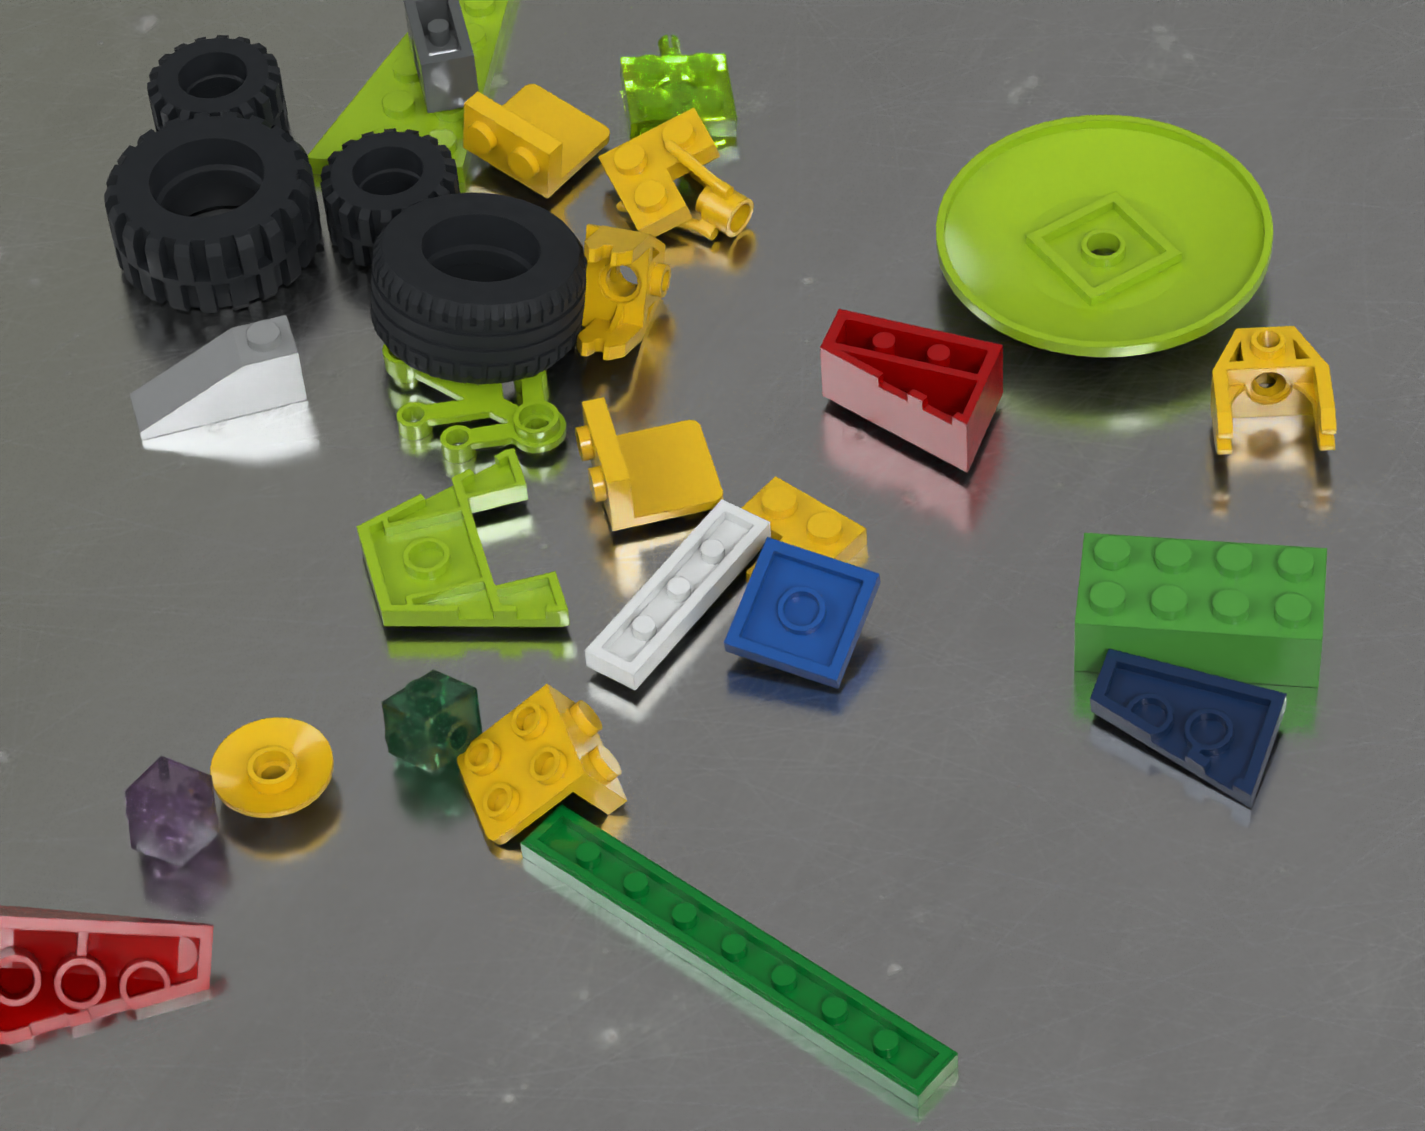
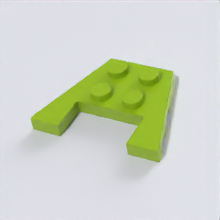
M514 448L504 450L495 455V464L476 474L469 468L452 477L451 487L426 500L422 494H419L356 526L359 543L384 626L565 627L570 625L568 607L556 571L500 585L494 584L472 513L528 500L527 485Z

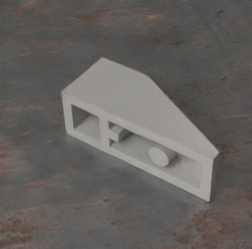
M287 315L230 328L130 393L141 439H150L306 401L307 396L299 354Z

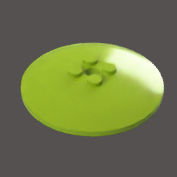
M1084 115L1056 119L1024 128L996 141L974 156L951 181L942 198L936 221V249L940 267L954 294L972 313L997 331L1015 340L1052 352L1086 357H1126L1167 350L1206 335L1223 325L1250 301L1260 287L1269 267L1273 244V222L1268 201L1252 174L1235 157L1210 140L1189 130L1152 119L1122 115ZM1098 249L1106 253H1115L1111 255L1101 256L1092 253V251Z

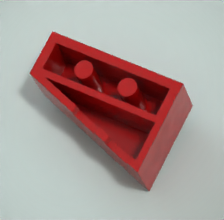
M838 309L820 346L822 396L968 473L1003 394V345Z

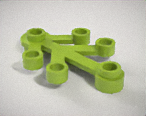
M385 344L383 345L385 369L396 381L404 384L421 381L455 399L454 401L433 404L410 402L401 406L397 411L396 417L398 430L403 438L408 440L423 439L431 433L432 426L485 418H492L501 423L472 429L463 425H454L446 428L441 433L440 443L442 455L448 462L454 464L465 463L475 456L476 449L514 444L525 452L542 453L556 448L565 439L567 432L565 418L552 403L545 401L543 390L547 386L546 370L534 375V377L513 381L515 390L522 394L523 404L518 406L504 399L502 383L477 385L433 377L410 367L396 357ZM456 443H464L459 446H453Z

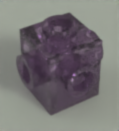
M160 756L125 790L126 817L129 824L131 848L183 867L202 848L208 846L219 833V819L216 812L212 775Z

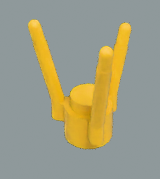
M667 140L664 143L665 149L691 171L687 174L704 187L696 202V211L701 214V219L692 218L677 227L698 232L711 241L715 239L719 232L731 238L741 233L751 219L754 208L753 201L734 190L733 186L716 177L674 141ZM619 201L616 204L617 210L627 213L622 202Z

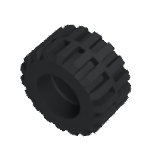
M217 35L216 38L206 39V37L194 39V43L188 45L183 43L175 47L173 54L163 55L158 60L159 66L153 67L149 74L150 82L147 83V91L156 132L164 128L165 122L179 118L180 121L193 119L194 114L209 112L210 116H223L224 111L238 112L244 119H250L253 115L268 121L271 124V129L277 125L284 131H287L288 113L277 60L273 54H267L265 46L260 43L250 44V39L239 36L236 39H229L228 35Z
M396 128L384 129L383 133L377 134L371 131L361 134L362 138L357 141L350 139L342 144V151H334L329 156V165L322 168V182L320 185L330 240L333 246H338L339 253L346 259L354 257L355 264L364 267L372 264L374 243L383 228L395 216L407 207L425 199L460 193L455 159H452L451 151L446 145H438V139L431 135L421 137L419 136V131L407 129L405 132H397Z

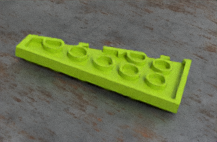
M459 0L474 53L478 89L480 93L488 97L514 0ZM408 32L310 151L308 160L313 174H321L323 166L329 165V156L334 151H342V144L350 139L357 141L362 138L361 134L371 131L374 134L383 133L384 129L396 128L397 132H405L407 129L419 131V136L421 137L431 135L438 139V145H446L451 151L452 159H455L459 183H465L473 153L463 148L464 107L434 113L427 112L410 47Z

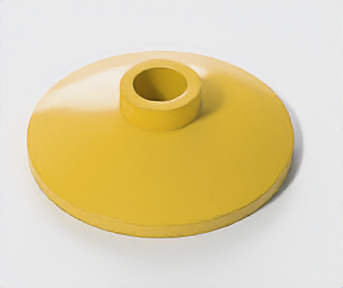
M265 718L243 725L221 742L211 761L210 776L218 798L230 809L246 816L274 818L295 813L314 802L325 791L332 778L334 759L327 739L310 724L292 718Z

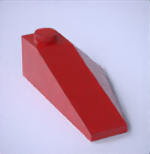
M0 905V1044L12 1045L33 1039V1036L68 1026L73 1028L90 1023L93 1019L129 1009H141L208 990L210 988L214 925Z

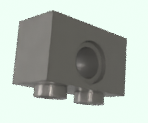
M403 0L410 47L427 112L434 113L464 107V103L477 91L479 92L474 53L459 0Z

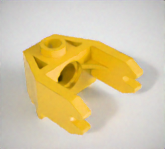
M587 224L584 244V256L587 260L586 293L582 326L586 328L577 336V349L581 356L587 357L594 354V352H603V360L625 357L642 341L661 297L664 298L667 294L671 278L670 265L664 264L666 245L652 234ZM621 265L627 266L634 271L638 284L628 282L620 272Z
M1295 326L1236 328L1212 370L1210 408L1217 455L1232 454V418L1313 415L1317 444L1320 451L1335 450L1334 434L1337 431L1336 411L1330 368L1325 360ZM1266 383H1275L1272 387L1264 388L1259 385Z

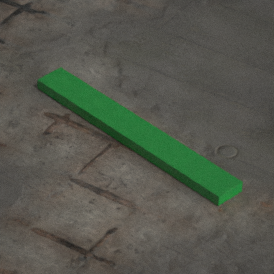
M559 805L520 843L522 857L916 1109H919L958 1067V1053L566 806Z

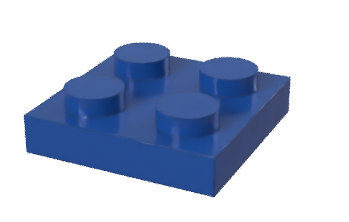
M767 537L724 640L725 651L839 689L880 586L879 573Z

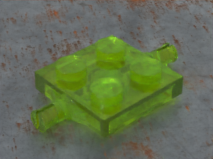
M664 35L658 41L660 56L621 57L620 77L630 140L692 108H695L711 137L737 136L738 119L726 54L696 53L693 55H681L679 38L671 35V46L669 47L668 35Z

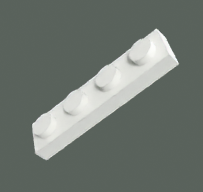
M721 499L584 650L586 666L636 690L763 548L766 538H771L770 522Z

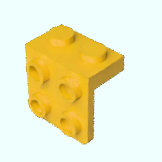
M536 84L525 85L503 106L478 91L464 103L463 148L546 199L554 194L609 143L610 130L607 126Z
M604 397L582 402L584 426L575 427L577 446L582 462L591 461L592 467L588 468V478L595 503L604 502L612 531L712 510L721 499L724 500L723 490L701 425L697 421L685 420L616 435Z
M546 684L460 750L457 756V764L488 839L498 845L505 844L572 792L608 815L627 802L617 778L622 774L621 767L613 754L603 745L598 734L602 730V723L594 710L586 702L579 700L575 703L549 684Z

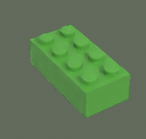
M1084 533L1075 616L1074 671L1100 673L1108 649H1113L1243 683L1318 688L1323 640L1327 548Z

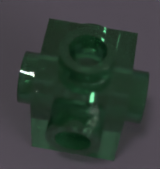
M434 669L419 679L409 682L405 688L381 702L388 753L430 773L446 766L451 760L465 752L471 741L482 734L477 688Z

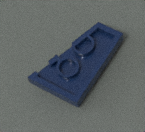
M1108 649L1090 697L1091 712L1249 808H1252L1287 707V693Z

